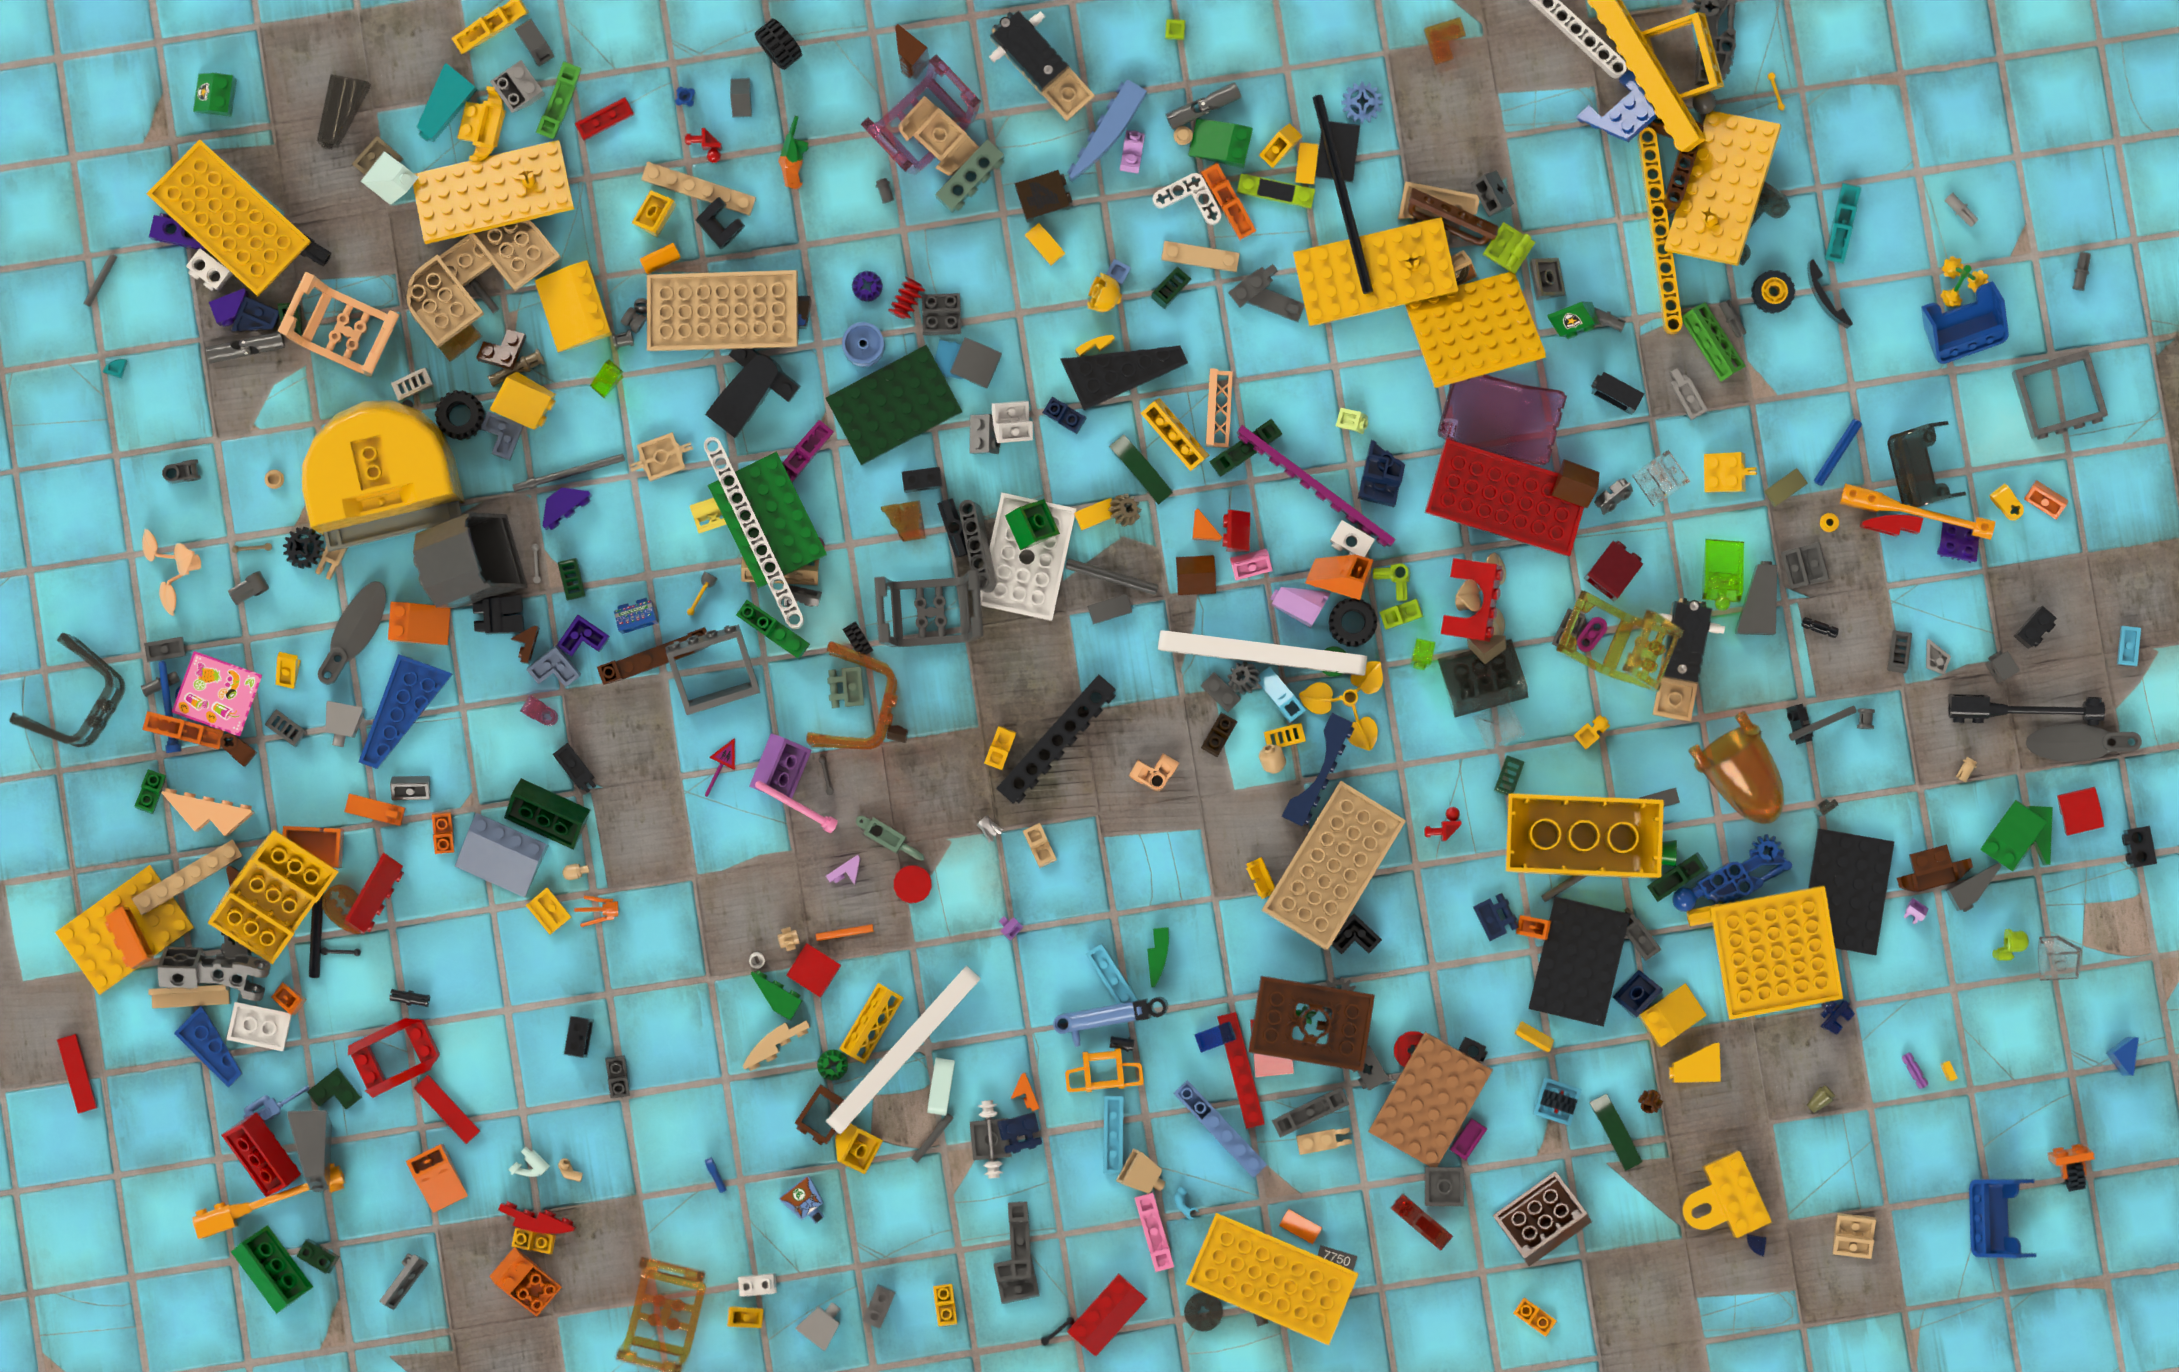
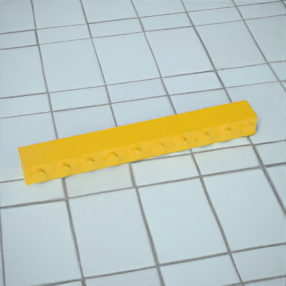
M1587 0L1588 4L1596 10L1598 20L1607 28L1606 33L1609 38L1616 43V50L1627 61L1625 62L1627 68L1631 72L1633 71L1636 76V83L1644 89L1645 98L1653 104L1656 116L1664 122L1665 131L1673 137L1675 147L1681 152H1689L1705 141L1704 134L1623 1Z

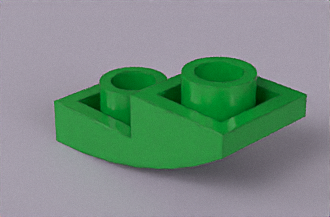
M147 770L141 785L142 789L134 805L135 808L151 814L154 813L166 780V775Z

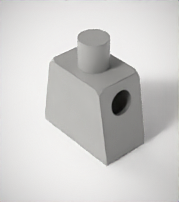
M327 701L326 732L334 734L332 745L344 747L346 736L355 738L365 713V708Z
M831 1302L826 1310L819 1306L795 1329L825 1351L840 1324L835 1319V1316L841 1308Z

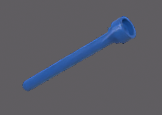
M160 661L158 666L165 716L173 717L166 662ZM168 737L167 745H165L166 753L182 751L181 743L175 738Z

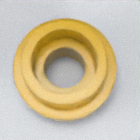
M1832 513L1824 514L1819 522L1821 529L1825 532H1833L1839 526L1838 517ZM1827 519L1833 521L1832 526L1826 524Z

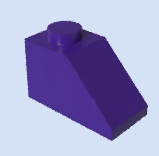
M245 288L209 302L216 323L219 326L223 325V327L234 323L244 297L249 295Z

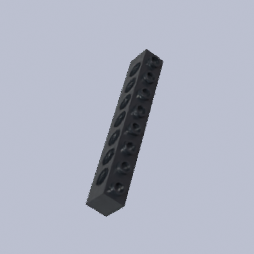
M1098 674L996 789L1013 805L1015 802L1019 804L1026 797L1024 792L1028 788L1032 790L1039 782L1037 778L1041 773L1045 775L1052 768L1050 763L1054 759L1058 761L1065 753L1063 749L1067 745L1071 747L1078 739L1076 737L1077 733L1080 730L1084 732L1090 726L1088 721L1093 716L1097 718L1103 711L1101 707L1104 703L1107 702L1109 704L1116 697L1114 694L1116 689ZM1093 693L1101 695L1102 699L1099 703L1091 701L1090 697ZM1086 707L1089 710L1088 716L1080 717L1078 709ZM1069 721L1076 724V729L1072 732L1065 729V724ZM1058 735L1063 738V743L1060 746H1055L1052 743L1054 736ZM1042 750L1050 752L1048 760L1040 759L1039 753ZM1029 764H1034L1038 768L1037 772L1033 775L1028 774L1026 771ZM1017 778H1021L1025 782L1024 787L1021 789H1017L1013 785Z

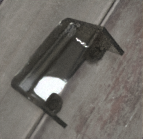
M1948 421L1926 424L1889 437L1887 445L1902 504L1920 508L1966 495V492L1950 494L1946 484L1935 483L1927 447L1934 445L1936 442L1935 429L1949 425Z

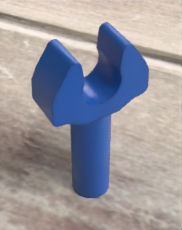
M712 1157L706 1159V1167L719 1192L726 1191L727 1189Z

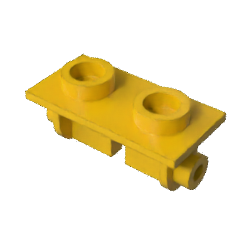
M1262 857L1247 863L1246 870L1251 879L1256 881L1254 886L1258 896L1264 899L1272 894L1275 885Z

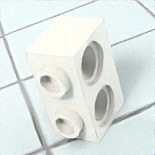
M200 248L186 265L190 270L188 273L196 280L199 277L205 281L203 285L211 291L214 289L220 291L233 275L227 268ZM201 261L205 262L204 269L197 270V264ZM220 273V279L213 282L211 279L212 275Z

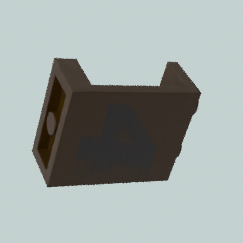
M1059 170L1015 183L1026 223L1033 221L1034 217L1066 208V210L1070 209V203H1072L1071 195L1069 192H1065L1064 185H1067L1064 174L1060 175Z

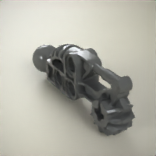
M1695 0L1696 5L1692 7V10L1705 13L1721 76L1725 80L1726 75L1730 73V66L1733 65L1731 60L1734 59V50L1736 48V31L1733 29L1737 0ZM1707 5L1712 9L1711 12H1708ZM1728 6V29L1721 36H1718V20ZM1698 43L1695 85L1702 87L1708 85L1709 81L1706 70L1702 66L1703 59ZM1724 43L1728 44L1730 51H1724L1721 45ZM1711 91L1695 96L1692 100L1693 107L1698 113L1709 114L1716 107V98Z

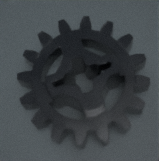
M297 527L296 533L290 531L291 537H285L288 543L283 545V547L287 548L283 555L289 556L286 561L292 562V566H298L301 569H304L305 566L311 568V563L317 565L316 559H322L320 552L325 551V549L321 548V545L324 544V541L319 540L321 535L317 534L314 529L309 530L307 527H303V529ZM305 535L309 536L308 538H307V537L304 538V539L301 538V536H305Z

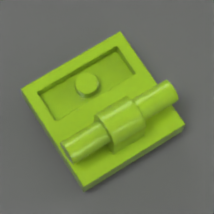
M1503 222L1495 240H1491L1483 255L1507 271L1516 274L1536 242L1531 240L1532 237L1526 233L1524 235Z

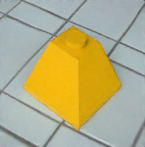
M850 1123L841 1134L837 1133L835 1137L837 1161L866 1174L883 1140Z

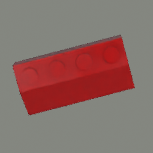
M382 854L346 916L345 925L365 935L366 931L371 932L376 923L373 921L375 915L380 916L385 907L382 903L385 898L389 899L395 890L392 888L394 882H399L404 874L401 871L403 868L401 864L387 854Z
M257 1112L246 1117L221 1135L265 1197L287 1187L301 1175L297 1166L289 1158L285 1149L282 1148Z
M1118 1273L1067 1332L1096 1357L1147 1298Z

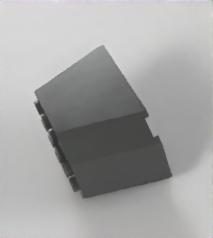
M467 513L415 534L413 561L420 574L419 582L437 608H460L483 601V599L494 598L528 588L507 514Z

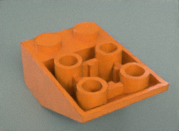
M1356 554L1315 558L1305 584L1360 600L1370 577L1373 560Z
M440 1144L406 1161L415 1182L433 1213L468 1196L444 1144Z
M516 1247L511 1250L489 1276L496 1286L536 1317L562 1288L561 1285Z

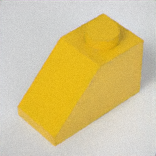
M1289 123L1274 136L1259 156L1273 168L1294 148L1303 136Z

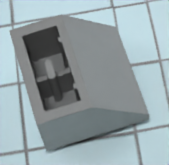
M522 60L490 81L511 113L530 106L545 95Z

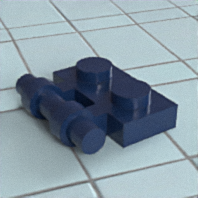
M1502 893L1495 896L1498 901L1495 905H1493L1491 899H1488L1473 906L1489 942L1506 934L1507 931L1504 926L1507 924L1510 925L1512 930L1519 928L1516 922L1517 918L1515 914H1512L1508 906L1509 901L1504 898ZM1500 908L1506 917L1502 921L1496 911Z
M1035 1112L998 1121L1001 1140L1009 1139L1010 1145L1004 1147L1006 1153L1013 1152L1015 1154L1022 1149H1034L1042 1144L1041 1137L1034 1138L1032 1134L1039 1131ZM1024 1135L1025 1141L1018 1142L1017 1137Z

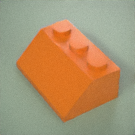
M121 906L105 917L107 920L105 925L110 933L113 932L116 938L113 940L118 950H122L124 955L122 960L126 967L135 969L155 959L130 907Z

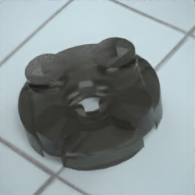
M1200 1292L1194 1294L1187 1301L1184 1315L1187 1323L1193 1329L1210 1331L1220 1323L1223 1316V1308L1216 1297ZM1202 1306H1205V1309H1209L1206 1317H1202L1201 1314L1198 1315V1311L1201 1310Z

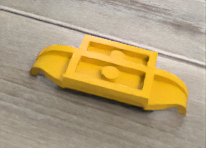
M491 86L486 88L488 100L483 101V104L467 101L465 104L457 138L473 142L472 145L476 146L474 154L469 156L470 160H484L491 154L494 147L498 145L506 111L504 110L502 98L495 88Z

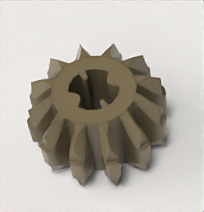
M1128 493L1118 495L1109 503L1112 507L1108 511L1113 514L1110 518L1116 519L1115 524L1121 523L1122 527L1133 525L1140 518L1138 513L1142 509L1137 507L1140 502L1134 501L1135 496L1129 497Z

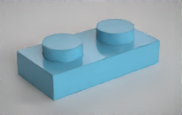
M2121 626L2117 657L2118 665H2138L2141 628Z

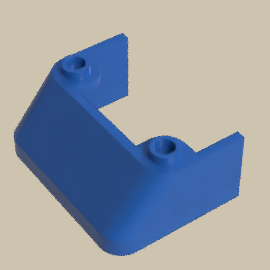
M1977 1179L1970 1183L1971 1251L1974 1256L1988 1258L2036 1257V1253H2021L2020 1241L2015 1237H2009L2008 1198H2015L2018 1195L2019 1184L2034 1183V1179Z

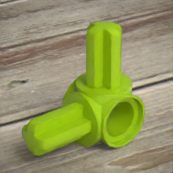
M1399 563L1391 564L1387 568L1373 569V579H1391L1393 583H1396L1397 601H1406L1408 599L1407 582H1410L1411 573L1408 566ZM1400 567H1403L1406 571L1405 576L1402 578L1396 575V571Z

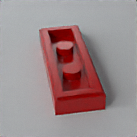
M624 97L576 122L575 125L585 141L633 116L634 113Z

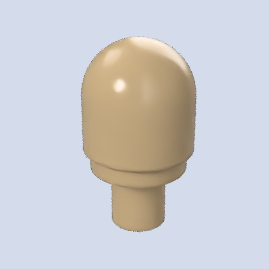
M567 865L562 871L563 877L567 880L579 879V877H582V874L590 872L589 865Z

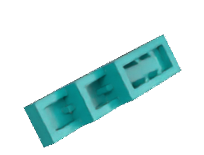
M1842 183L1825 260L1844 264L1861 192L1860 186Z

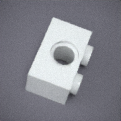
M1341 520L1329 542L1333 543L1331 546L1338 551L1343 549L1349 553L1348 555L1356 554L1365 557L1375 539ZM1348 537L1356 539L1357 544L1354 547H1349L1346 544Z

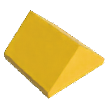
M650 190L632 224L658 238L676 207L675 201Z

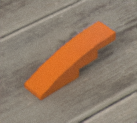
M1216 162L1202 170L1201 174L1239 240L1255 232L1256 229L1219 164Z
M147 711L142 729L218 750L221 747L220 739L224 735L223 730Z

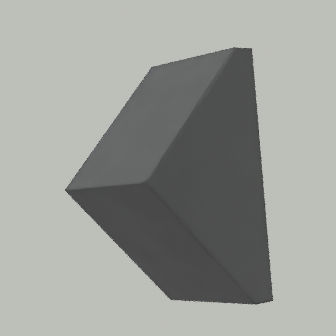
M750 78L731 79L732 116L751 117Z

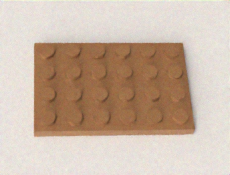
M1425 1031L1368 1132L1429 1167H1438L1493 1069Z

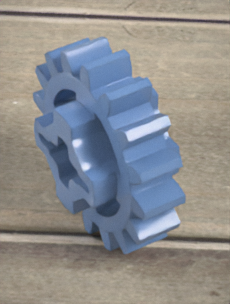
M1361 81L1360 86L1353 83V89L1348 87V94L1344 93L1342 96L1346 99L1341 102V105H1346L1343 108V112L1348 111L1347 118L1354 117V123L1357 119H1360L1361 124H1363L1364 119L1371 122V116L1377 118L1376 112H1381L1382 110L1378 107V105L1383 104L1382 100H1378L1382 94H1376L1377 87L1371 89V83L1367 86H1364L1363 81ZM1358 91V95L1355 98L1350 99V97ZM1366 92L1370 93L1373 98H1370ZM1361 96H1363V101L1365 102L1363 110L1361 104L1358 103ZM1374 107L1370 113L1366 114L1368 108ZM1351 108H1355L1358 111V114L1355 113Z

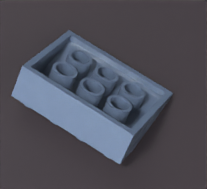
M476 813L455 867L525 898L549 845Z

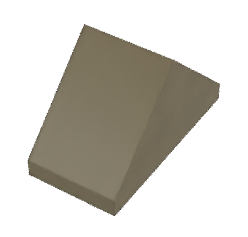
M1493 635L1490 638V642L1467 639L1468 648L1484 664L1506 650V636Z

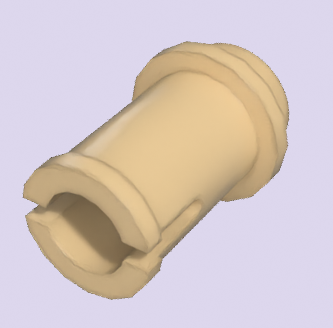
M1969 757L1966 760L1963 759L1964 763L1955 776L1965 783L1973 769L1977 768V762Z

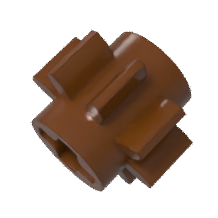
M1644 1090L1638 1099V1102L1642 1103L1640 1108L1646 1113H1657L1663 1104V1100H1660L1661 1095L1655 1090Z

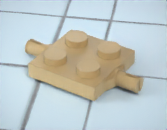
M673 432L636 445L640 454V461L629 464L632 472L643 468L651 482L686 469L682 453L693 450L691 442L679 446Z

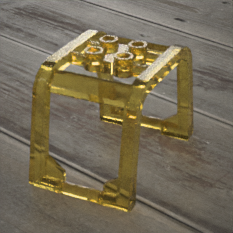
M1581 590L1556 651L1613 679L1659 692L1662 686L1661 680L1678 639L1682 637L1684 630L1654 611L1647 609L1644 618L1641 619L1625 613L1596 596ZM1593 607H1597L1621 620L1603 664L1577 652L1576 638L1571 636L1580 611L1587 613ZM1633 626L1642 628V633L1636 638L1635 647L1632 653L1629 652L1622 671L1625 673L1616 671ZM1650 632H1658L1655 640L1650 642L1648 640ZM1664 636L1674 637L1655 680L1649 676V672L1654 673L1658 668L1656 663L1657 657L1665 651V646L1662 644Z

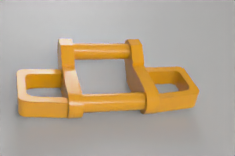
M1121 1048L1115 1049V1051L1098 1053L1082 1052L1084 1067L1065 1072L1068 1092H1092V1090L1116 1087L1125 1089L1127 1086L1143 1084L1142 1065L1140 1063H1122ZM1116 1058L1118 1080L1091 1082L1089 1061ZM1123 1066L1138 1067L1140 1080L1138 1082L1124 1083ZM1084 1070L1086 1087L1071 1088L1069 1074Z

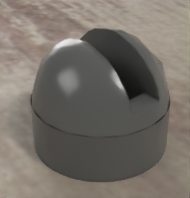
M639 298L634 302V309L637 313L644 314L647 312L646 299ZM637 303L646 304V307L637 306Z

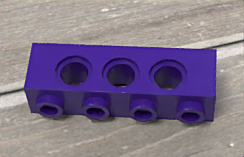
M160 213V216H153L149 234L150 239L196 250L200 248L208 252L193 237L187 238V231L174 219H171L168 214ZM171 225H175L176 231L173 234H168V228Z

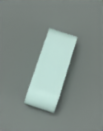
M935 1059L927 1113L946 1116L955 1060Z

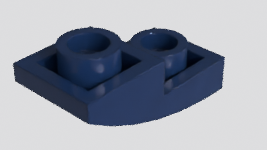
M1051 397L1042 412L1075 434L1079 432L1087 419L1084 415L1071 409L1068 405L1054 397Z

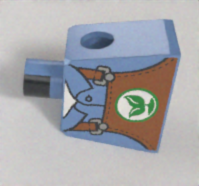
M809 1175L779 1198L801 1220L809 1215L816 1224L824 1218V1215L818 1209L824 1202Z

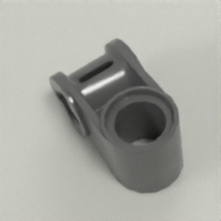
M187 460L181 463L166 465L162 470L163 478L173 484L200 480L201 476L198 475L197 469L198 460ZM175 469L177 472L176 477L169 479L167 477L168 471Z

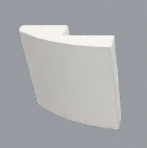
M1029 401L992 403V419L997 443L1033 440V421H1029Z

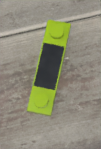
M1241 173L1237 193L1311 209L1315 189Z

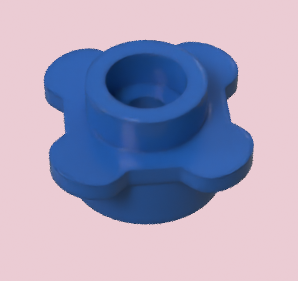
M677 88L675 103L678 106L682 104L688 107L693 106L695 90L693 88Z

